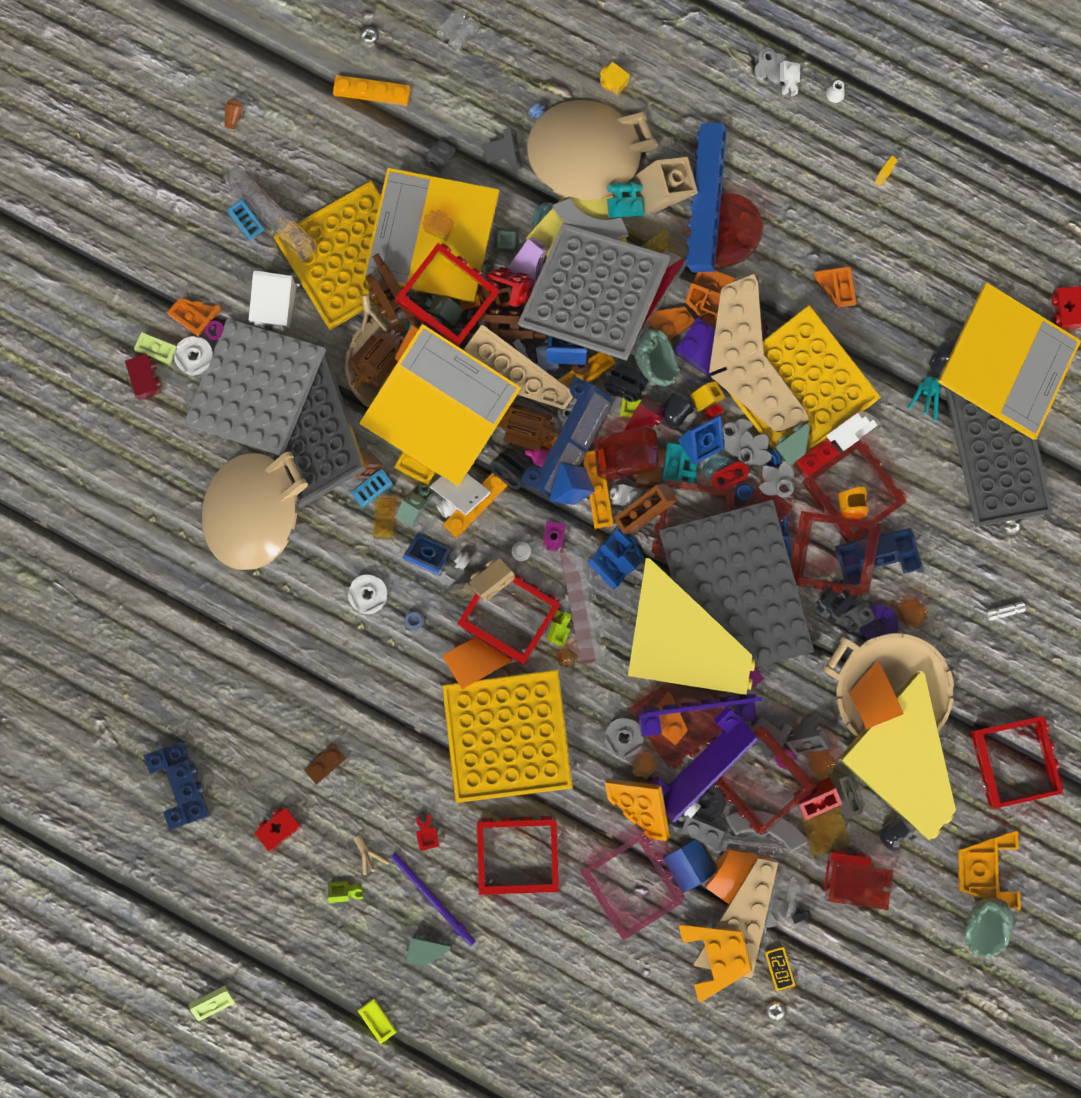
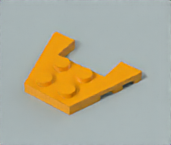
M1012 831L957 850L959 891L982 899L994 897L1007 902L1012 909L1021 910L1020 892L999 891L998 849H1019L1018 831Z
M688 924L679 925L683 943L704 940L714 978L694 984L698 1002L704 1001L753 970L742 930L709 928Z

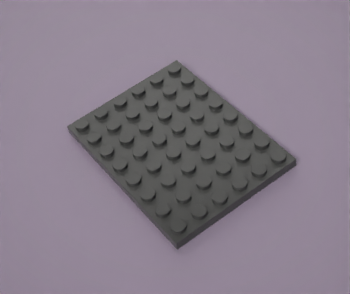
M773 500L659 530L672 580L752 654V659H755L754 668L814 652Z

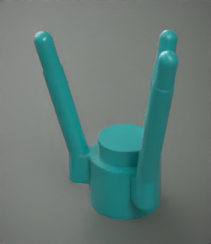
M925 377L924 382H920L919 388L908 406V409L913 407L923 390V394L927 395L923 414L927 415L931 397L934 396V422L937 421L941 389L939 388L940 383H938L937 378Z

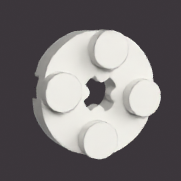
M195 336L186 337L178 343L174 359L179 369L190 376L204 373L210 366V361L213 357V350L205 339ZM193 351L194 353H199L196 360L189 359L191 357L190 353Z
M361 575L351 583L348 599L355 610L362 614H373L381 610L384 604H386L387 588L381 579L371 575ZM366 589L373 591L372 598L369 600L362 596L365 594L364 590Z

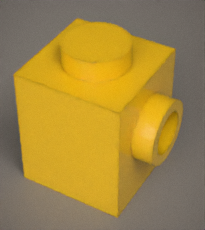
M613 61L609 66H604L600 72L602 87L607 91L611 90L617 96L630 81V74Z
M716 381L703 385L690 395L694 406L699 412L706 410L725 398Z

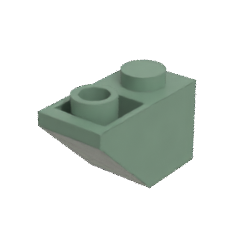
M425 293L419 304L421 309L435 316L442 323L454 326L463 311V308L450 298Z
M800 423L793 429L794 434L789 437L786 434L777 441L779 445L776 448L789 466L807 452L810 432L809 423L806 425Z
M418 482L402 501L396 518L412 527L424 512L435 491Z
M416 934V938H411L406 962L427 966L450 951L451 945H447L448 941L436 939L434 942L429 941L427 936Z

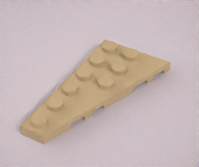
M483 325L480 326L464 348L465 352L521 387L517 395L563 410L573 398L569 388Z
M761 857L756 859L732 902L728 905L715 928L743 931L753 969L750 973L743 976L747 978L753 977L778 867V861ZM704 944L699 956L693 962V966L711 969Z

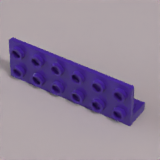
M756 693L739 695V699L736 696L721 697L719 702L717 699L701 700V704H698V701L684 702L682 707H679V704L663 705L662 710L659 707L643 708L644 712L638 713L641 736L662 734L659 715L734 705L735 713L744 722L756 721L755 702L762 701V697H756Z
M728 706L714 719L715 723L724 731L669 785L658 776L650 783L661 785L666 815L672 822H676L758 740V737L746 723Z

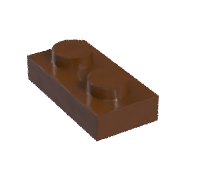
M333 744L308 765L304 771L318 785L347 758Z

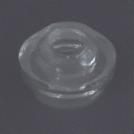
M972 779L967 784V792L972 798H981L986 794L987 787L983 781Z

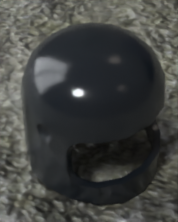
M947 341L941 343L936 349V354L930 358L929 365L936 373L941 375L955 346L954 342Z
M672 393L662 405L665 408L661 414L664 416L662 421L670 427H679L683 424L685 418L694 412V409L682 397Z
M898 816L889 821L879 831V838L882 844L893 852L901 850L899 843L904 838L908 837L911 841L917 838Z

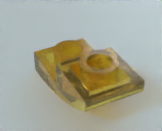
M376 497L374 539L393 540L396 498Z

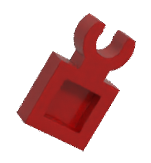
M719 403L716 406H710L704 411L706 414H704L703 420L706 421L718 414L722 415L724 412L723 407Z
M429 814L426 815L427 822L424 824L420 822L419 817H416V823L421 827L420 831H416L420 851L440 847L436 827L430 828L429 826L431 823V816Z

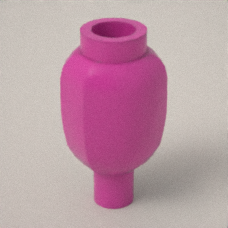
M541 448L540 451L526 449L524 456L532 458L534 464L542 467L551 450Z

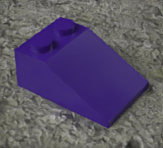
M697 318L677 346L675 354L713 379L711 376L727 370V367L709 373L715 329Z

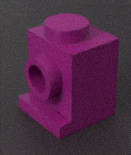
M546 521L543 547H546L547 551L558 552V549L562 550L565 524ZM555 533L557 534L558 538L556 540H552L550 538V535Z

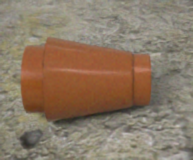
M234 100L227 101V104H225V128L235 130L243 111L242 103Z

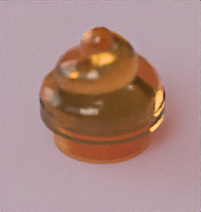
M563 648L562 651H558V663L565 668L571 667L578 659V655L570 648Z

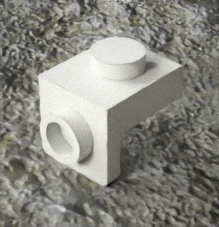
M623 484L613 485L610 491V504L628 507L641 497L642 490Z

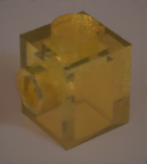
M431 210L429 215H425L422 225L425 232L446 241L454 226V222L451 218L447 217L448 215L445 212Z

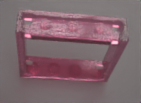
M641 833L580 871L623 941L684 903L682 900L684 894L679 886L674 887L671 882L674 879L668 869L664 871L660 865L663 862L657 852H652L650 849L651 841L647 835L642 836ZM639 842L674 900L625 930L590 872Z

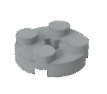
M619 718L607 727L605 745L612 754L618 757H631L642 747L644 736H641L640 725L636 721ZM620 733L629 734L628 743L619 741Z

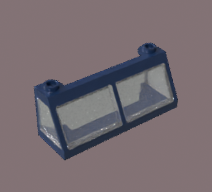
M576 376L570 385V394L577 401L542 468H528L521 479V482L527 487L548 498L551 496L560 463L575 466L582 464L614 402L613 399L594 385Z

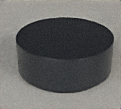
M806 910L792 916L794 924H797L813 916L810 910Z

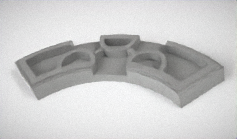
M571 198L553 205V209L564 224L616 240L628 237L629 235L621 217L612 220L592 218L581 212Z
M742 811L726 816V821L735 835L745 832H766L784 844L789 852L808 843L804 835L794 825L771 813Z

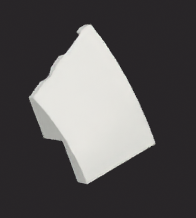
M861 411L829 433L827 437L831 442L835 439L844 451L875 428L880 422L873 415Z

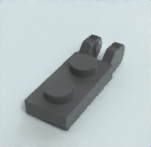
M683 814L678 820L685 821L684 824L677 821H668L670 829L681 832L715 848H718L725 832L723 827L695 815L690 818L689 816L685 817Z

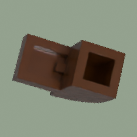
M494 280L493 282L497 284V289L500 292L491 303L496 302L498 308L509 306L513 286ZM479 285L477 294L481 304L485 302L491 293Z

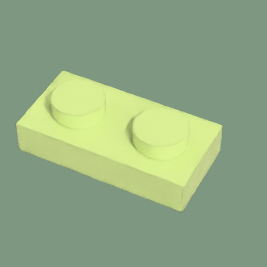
M141 332L134 350L171 365L177 346Z
M223 986L189 1003V1008L196 1019L200 1021L235 1002L226 986Z

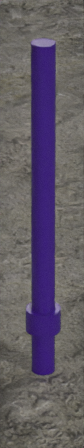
M394 853L390 857L392 861L454 928L453 931L458 936L460 935L471 947L476 940L468 933L467 927L462 922H458L401 857Z

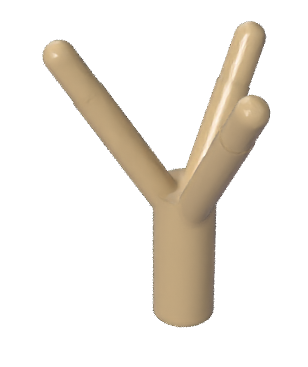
M369 294L362 295L364 318L361 332H365L368 314L387 332L388 328L371 310Z
M361 835L354 838L356 845L362 853L363 875L367 874L366 861L371 871H375L369 855L387 865L389 864L388 860L367 848Z

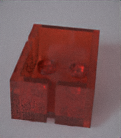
M646 425L594 439L597 476L606 481L623 478V475L628 477L660 468L658 451L654 450L658 448L656 431Z
M830 861L825 901L889 910L891 892L883 891V887L891 888L893 870Z

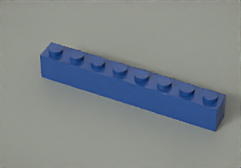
M723 123L700 124V131L697 132L699 146L695 150L697 166H694V177H696L695 184L698 193L694 195V200L690 204L692 218L689 219V229L691 233L687 238L689 254H686L685 258L686 265L689 266L691 272L715 271L727 130Z

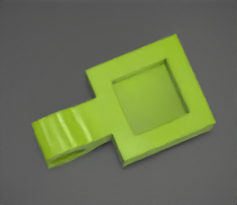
M558 610L555 615L556 623L552 622L546 641L564 648L570 632L567 625L571 619V614Z
M348 881L328 883L329 903L349 901V897L357 900L363 899L361 883L349 885Z

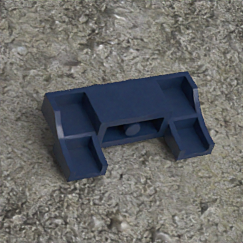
M911 528L835 546V554L846 588L866 584L864 570L896 562L900 563L903 574L923 569Z
M184 742L143 755L150 774L165 769L178 806L163 811L169 830L210 816L202 794L205 792L203 784L197 780V767L195 763H191Z

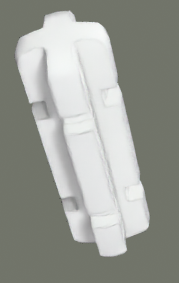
M1020 601L1014 603V605L1009 604L988 610L986 613L991 621L998 619V617L1002 618L1024 612L1026 608L1024 602Z

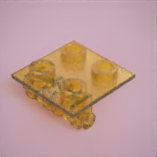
M840 807L826 811L808 820L802 817L812 856L826 854L835 849L851 846Z

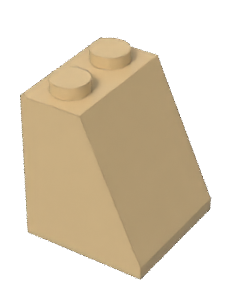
M688 157L656 160L633 177L634 182L643 185L642 191H637L638 197H643L644 213L660 211L698 193Z

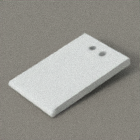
M468 474L465 475L459 486L443 476L430 486L431 489L465 516L490 494L488 489Z

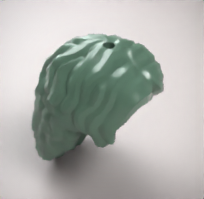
M654 329L646 330L638 338L635 346L636 364H638L639 369L649 382L655 386L665 387L676 381L678 372H680L678 361L665 333Z
M994 897L982 899L973 907L967 921L964 938L965 943L974 955L991 958L993 955L1006 950L1011 938L1014 922L1013 913L1008 903Z

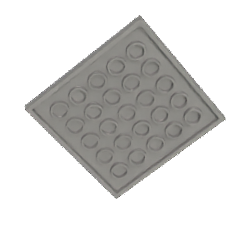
M562 224L518 324L530 330L627 360L669 264L670 256Z
M227 319L223 333L213 351L210 366L203 375L183 424L281 456L286 450L326 349L318 345Z

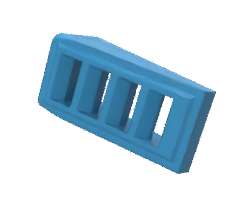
M243 199L227 209V213L249 241L265 231ZM243 208L244 211L237 216L234 214L237 210ZM247 213L249 216L240 222L239 218ZM252 219L253 223L245 228L243 225ZM256 225L258 229L249 234L248 231Z
M380 469L352 491L351 494L363 509L394 485L384 471ZM381 477L385 485L382 486L377 479ZM373 482H375V484L379 488L377 492L371 485ZM366 487H369V489L373 493L372 496H370L367 493V491L365 490ZM362 491L363 494L366 496L367 500L364 501L359 495V492Z

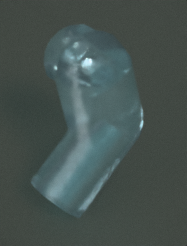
M551 202L543 203L535 208L531 222L532 226L536 227L542 221V218L553 208Z
M727 459L708 460L701 470L703 478L710 479L716 468L727 467Z

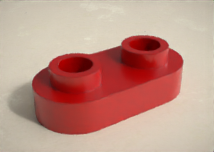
M735 462L717 471L712 477V485L719 491L726 490L744 481L749 474V469L746 464ZM735 470H740L742 475L737 476ZM723 478L725 483L719 484L718 479Z

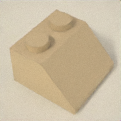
M500 558L497 561L495 559L491 560L486 565L487 569L482 573L478 571L470 577L472 580L469 582L470 586L484 603L515 579L512 570Z

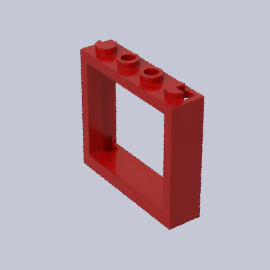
M437 243L394 301L431 330L458 347L500 291L497 289V284L493 281H487L481 277L483 274L474 267L471 269L467 266V261L459 255L457 257L451 253L452 250L446 244L442 243L441 245ZM438 252L491 293L458 337L405 296Z
M515 574V579L512 581L513 584L552 606L524 654L519 653L467 621L480 600L477 593H475L457 625L525 666L561 604L558 603L559 599L551 594L546 596L541 593L542 589L535 584H532V586L526 584L525 578Z
M1044 716L970 732L989 809L1063 794V780L1061 777L1059 778L1057 771L1059 770V763L1053 755L1054 743L1052 739H1049V725H1047ZM1035 724L1051 789L1000 801L984 735Z
M532 816L521 817V821H513V817H501V821L493 822V818H481V822H477L479 895L559 892L556 819L552 820V816H540L541 820H533ZM551 826L553 884L485 886L483 828Z

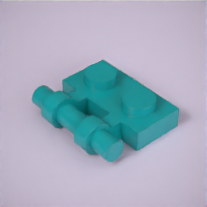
M615 182L608 185L607 191L613 192V198L607 199L608 217L644 216L643 197H636V192L642 191L643 185L636 182H628L627 184ZM622 192H627V197H622Z
M667 443L662 482L681 485L682 477L687 478V486L694 487L695 479L698 476L696 472L697 464L691 462L681 445ZM684 460L690 461L689 471L683 470Z

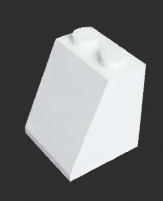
M261 271L253 272L249 312L251 325L261 329L269 327L277 332H284V330L290 329L297 288L292 276Z

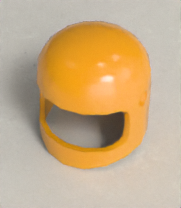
M856 487L838 493L839 508L843 518L859 520L867 515V491L865 487Z

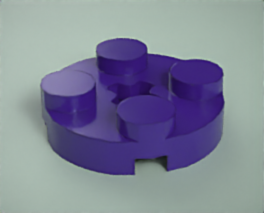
M875 605L870 607L875 620L859 628L860 634L868 641L880 635L897 633L898 619L893 610L882 605ZM877 620L883 623V627L880 630L873 626V623H876Z

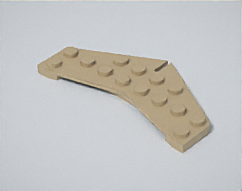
M753 274L725 285L720 295L709 373L727 367V370L711 377L775 431H782L808 421L809 417L806 410L764 355L759 284L756 275Z

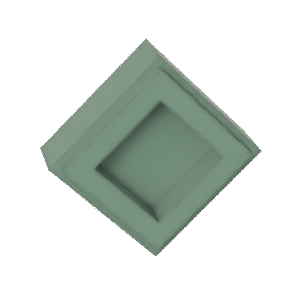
M497 230L496 251L515 252L516 231Z

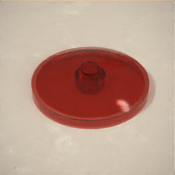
M732 193L721 194L715 267H729L741 263L753 254L761 241L763 234L761 215L757 207L744 196ZM689 222L687 225V238L688 236H690L691 230L689 229Z

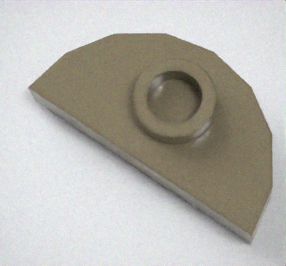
M467 582L452 584L448 589V592L454 596L460 594L464 596L463 600L467 601L472 600L475 595L474 589Z

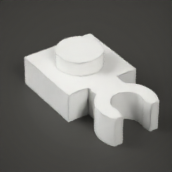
M782 61L780 63V81L785 82V85L782 87L783 95L789 93V89L791 90V96H795L798 93L796 84L800 82L799 63Z

